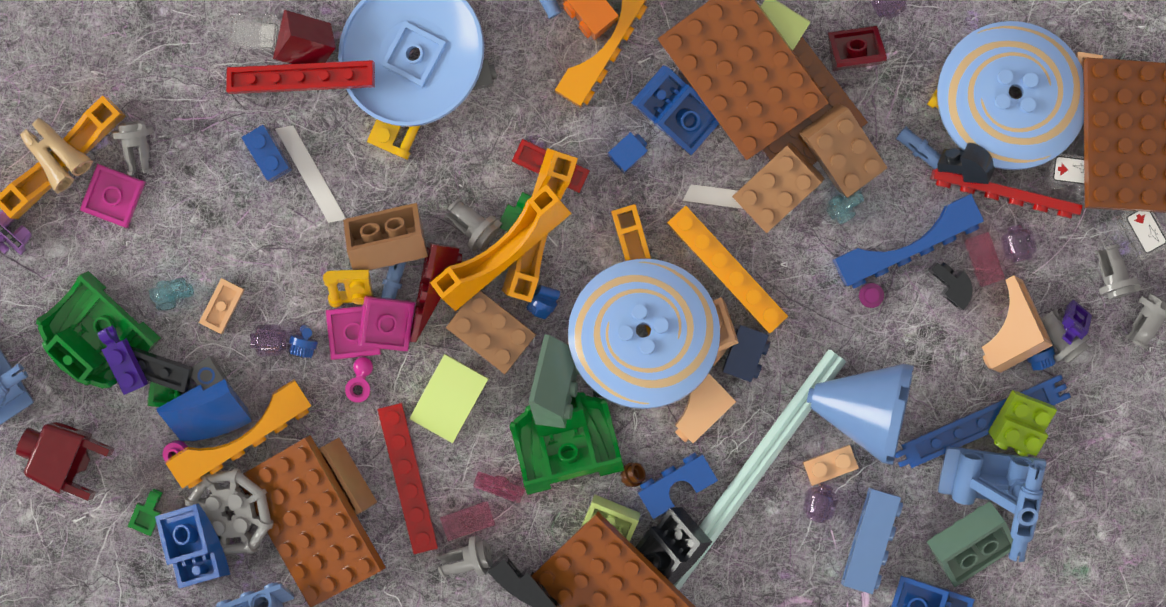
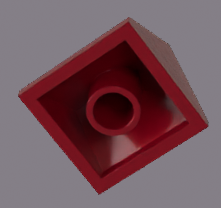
M284 10L273 59L289 64L326 63L336 48L331 23Z
M877 26L828 32L833 71L881 65L887 61V55Z

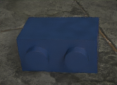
M738 325L736 336L739 343L730 347L722 372L752 382V379H757L760 374L762 365L758 363L761 355L766 356L771 341L767 340L769 336L767 334Z

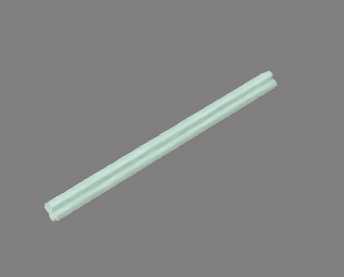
M828 349L699 527L710 538L712 543L697 562L673 584L678 590L686 582L811 411V403H807L809 389L815 388L817 383L833 380L846 363L843 358L832 350Z

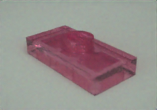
M989 232L964 240L980 287L1005 279Z
M478 471L473 485L475 488L516 503H520L525 488L509 483V480L503 476L496 475L493 477Z
M488 501L440 517L448 541L495 525Z

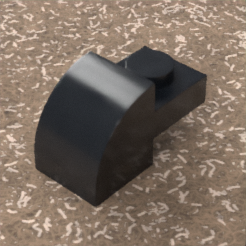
M968 143L965 150L944 148L937 163L938 172L963 174V182L989 184L995 170L993 159L989 152L973 143Z
M942 262L941 265L933 263L928 271L947 286L941 295L957 309L964 310L969 304L973 293L969 276L964 271H959L956 276H953L952 274L955 271L946 263Z

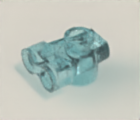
M860 189L848 198L838 194L828 201L830 206L826 208V211L832 220L836 219L839 225L856 215L852 207H856L864 202L865 197Z
M182 277L171 282H157L156 287L149 290V296L156 303V309L167 311L176 307V299L194 296V290L192 285L186 283Z

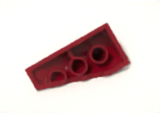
M433 242L427 243L428 257L424 258L410 335L411 342H417L441 299L430 282L449 266L462 262V253H459L460 248Z

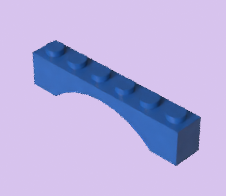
M969 194L945 205L931 229L910 245L886 252L867 251L857 248L833 259V262L845 287L852 285L854 289L867 283L865 278L873 274L877 278L888 273V267L896 263L900 267L911 262L910 256L917 253L923 256L934 251L933 245L942 242L944 246L957 240L956 234L964 231L967 235L980 229L978 224L984 222V219L972 194Z

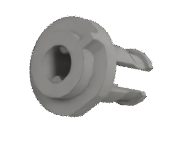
M144 120L118 124V129L112 132L113 139L122 140L124 157L128 165V175H133L137 171L133 152L134 146H138L142 172L148 173L152 171V167L149 166L150 155L146 136L154 132L153 126L146 125Z
M460 198L449 206L448 210L451 212L444 216L446 220L452 221L454 226L469 238L467 246L472 251L478 248L481 250L486 248L495 238L500 226L503 224L493 215L487 219L483 218L474 209L464 205Z
M1119 244L1105 247L1106 250L1095 251V255H1098L1099 267L1105 286L1099 289L1100 296L1107 295L1108 300H1113L1141 291L1138 278H1129L1124 259L1118 250L1120 248Z
M1152 293L1148 297L1141 296L1139 302L1144 306L1133 322L1130 333L1125 335L1126 338L1133 340V343L1145 349H1148V343L1156 336L1166 319V301Z
M1056 308L1041 320L1051 342L1060 352L1054 357L1055 360L1060 362L1064 359L1068 364L1089 348L1086 342L1090 337L1087 334L1081 340L1076 336L1071 345L1064 341L1062 336L1066 330L1062 324L1063 318L1057 313L1058 310Z
M476 535L469 538L468 546L452 549L444 554L437 553V559H440L442 564H446L438 567L441 577L445 578L449 574H460L475 570L479 576L486 575L489 567L492 566L490 544L485 540H481Z

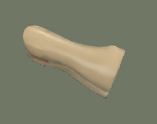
M38 118L32 125L44 139L39 141L28 129H25L20 136L24 144L42 166L51 187L58 194L69 188L75 179L56 161L50 149L56 153L75 176L82 175L88 171L93 161L87 155L69 145L49 124Z

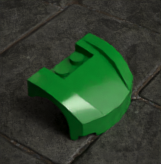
M87 271L78 276L72 288L53 308L37 318L36 324L43 339L42 346L62 371L79 383L106 389L118 382L102 352V349L106 348L107 345L102 343L97 332L113 325L120 341L127 338L130 346L147 352L154 348L161 337L144 322L139 324L104 292L107 287Z
M577 392V396L572 397L571 401L573 405L571 420L567 419L565 428L536 425L530 405L525 408L524 413L514 419V422L510 423V431L516 447L527 495L551 489L550 484L599 472L601 477L624 471L608 403L605 399L586 396L584 392Z

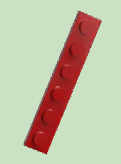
M373 60L227 67L226 92L229 94L375 87V62Z
M933 169L930 180L936 181L935 185L950 189L951 185L959 186L960 192L974 195L975 191L985 193L984 198L999 201V197L1009 199V204L1023 207V204L1027 203L1033 205V210L1047 213L1048 209L1058 211L1057 216L1072 219V215H1080L1083 206L991 182L989 184L963 182V175L938 172V169Z
M403 403L378 408L413 554L438 549Z

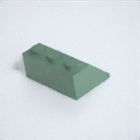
M546 334L544 335L528 402L536 425L565 428L567 419L571 420L573 405L571 401L572 397L577 396L578 382L576 380L577 375H580L572 359L569 345Z
M989 501L985 505L976 508L974 512L963 519L957 520L952 526L941 533L935 534L927 541V544L955 588L1010 553L1013 538L1006 521Z

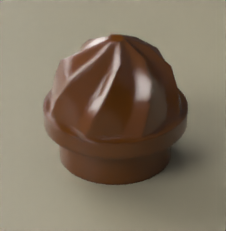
M632 462L624 465V471L620 474L621 482L628 487L640 486L646 478L643 466Z

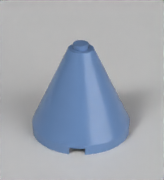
M900 364L817 383L815 388L809 389L807 403H811L812 410L879 461L893 465L914 366Z

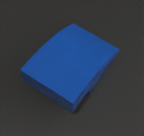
M664 65L631 101L633 106L689 155H692L719 124L697 92L669 67Z
M226 379L206 390L200 384L156 409L180 441H197L217 437L252 422L248 408Z
M199 504L155 516L166 564H173L178 588L189 587L231 575L219 538L209 518Z
M901 576L891 607H974L976 598Z

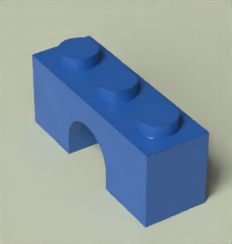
M694 452L682 459L684 464L675 468L672 465L661 472L663 476L654 481L653 478H650L641 483V489L637 492L653 519L668 511L669 508L675 507L669 496L670 488L674 483L686 481L698 493L718 481L702 453L697 455Z

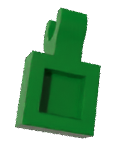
M522 192L515 207L507 205L500 219V222L503 223L500 226L501 229L509 231L522 213L527 200L532 196Z
M153 489V491H150L145 504L137 503L127 527L152 536L157 525L155 516L162 513L155 508L163 492Z

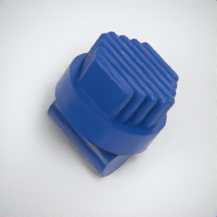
M538 285L532 302H529L526 307L527 310L535 317L546 319L550 313L554 312L560 291Z
M302 325L300 327L301 336L290 335L289 343L291 345L289 352L296 356L312 358L314 349H317L318 341L309 338L312 335V330L308 325Z
M1053 346L1027 359L1031 363L1033 371L1044 370L1055 365Z

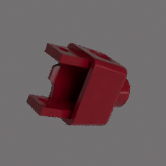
M59 422L45 424L41 432L28 427L19 440L16 455L28 459L24 470L26 477L59 494L68 492L89 501L94 498L96 492L73 482L79 472L86 471L90 462L87 449L107 457L113 454L115 448L92 439L91 433Z

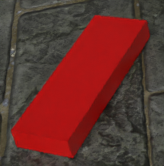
M522 139L512 162L539 174L547 150ZM576 164L567 188L580 194L590 170Z

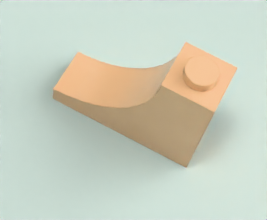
M1015 275L1005 280L1010 297L1009 311L1005 323L998 334L990 342L982 346L985 353L983 355L985 364L989 369L1000 373L1053 346L1024 281Z
M708 374L704 381L689 394L687 406L682 416L675 423V426L678 428L675 433L685 443L688 440L694 443L736 401Z

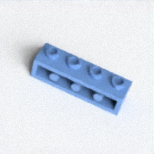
M868 488L842 576L841 584L843 586L872 595L874 589L879 588L882 578L879 571L881 565L886 564L889 555L886 547L888 541H892L896 531V527L893 526L895 517L900 516L903 503L900 502L901 497L874 488Z

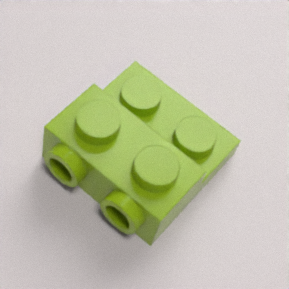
M1012 390L988 432L994 439V444L1001 449L1007 450L1008 447L1015 448L1014 451L1020 456L1028 457L1029 454L1037 456L1049 436L1045 430L1057 409L1051 404Z

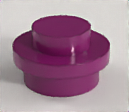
M868 283L860 289L859 300L865 307L875 308L883 302L884 292L878 284Z

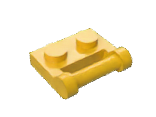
M376 119L367 142L408 160L411 154L409 150L420 126L409 127L400 148L393 145L402 126L387 124Z
M369 270L327 271L323 275L324 284L328 287L329 291L328 302L332 307H340L343 303L363 305L365 296L373 297L374 293ZM344 283L346 291H339L337 284Z

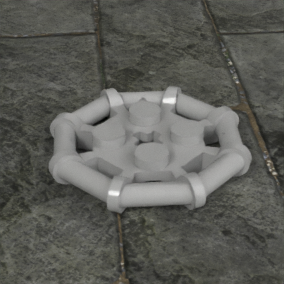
M234 468L232 471L216 472L212 475L207 472L201 476L202 481L196 485L191 495L185 499V505L199 504L204 509L217 536H221L220 543L225 555L255 553L268 530L273 528L274 523L270 518L266 499L267 491L248 479L237 468ZM229 481L230 486L220 487L218 482ZM239 484L253 495H244L240 492ZM208 487L212 494L206 500L202 499L201 496ZM255 501H257L260 516L256 515L254 506ZM227 506L231 511L235 512L232 517H229L225 512ZM255 524L258 526V529L251 536L248 531L250 526ZM241 537L243 542L229 544L230 538Z

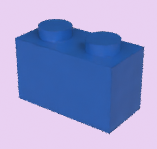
M261 125L241 137L267 181L273 182L293 170L267 126Z
M630 132L608 152V157L625 174L647 154L648 150L646 147L648 144L638 133L634 136Z

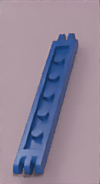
M1061 374L1020 391L1022 394L1051 405H1056L1071 398L1069 392L1061 396L1058 393L1067 389L1065 383L1058 386L1054 384L1063 379ZM1007 398L901 444L902 450L896 452L895 458L906 455V459L898 462L899 467L910 464L911 468L945 454L946 447L948 446L959 448L988 435L989 429Z

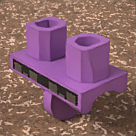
M2 210L0 212V251L4 254L9 251V248L4 244L6 242L17 253L22 255L26 251L25 245L32 237V234L22 225L12 234L7 228L15 219L9 218Z

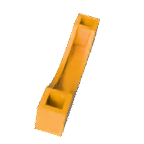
M622 0L619 21L611 38L593 57L579 65L568 68L556 87L555 93L580 108L583 103L586 105L590 103L595 94L592 91L596 82L601 84L608 73L605 69L609 61L614 63L621 52L618 46L623 39L628 41L635 29L631 25L636 18L640 20L648 7L644 4L647 0Z
M102 95L84 112L63 140L86 155L126 115L108 97ZM51 150L50 152L56 159V161L68 172L69 169L66 167V165L56 155V153L53 150ZM39 162L11 182L0 193V208L9 218L18 220L52 188Z
M547 148L532 196L547 184L561 200L570 184L578 158ZM548 234L509 266L501 290L506 295L532 302L539 280L542 255Z
M546 184L527 200L517 221L499 241L474 258L449 266L430 282L439 296L454 311H457L572 213Z
M633 204L611 211L625 261L651 259L636 205ZM645 325L647 335L649 336L651 328Z
M684 206L666 223L716 275L767 333L770 334L788 317L687 206Z
M295 379L273 392L263 416L241 437L215 447H186L167 459L166 465L181 488L188 486L190 489L202 481L201 476L207 472L212 475L224 467L222 463L229 458L234 461L244 455V449L251 444L253 447H256L267 440L265 435L272 431L276 434L288 426L287 421L294 417L298 420L307 415L311 404Z

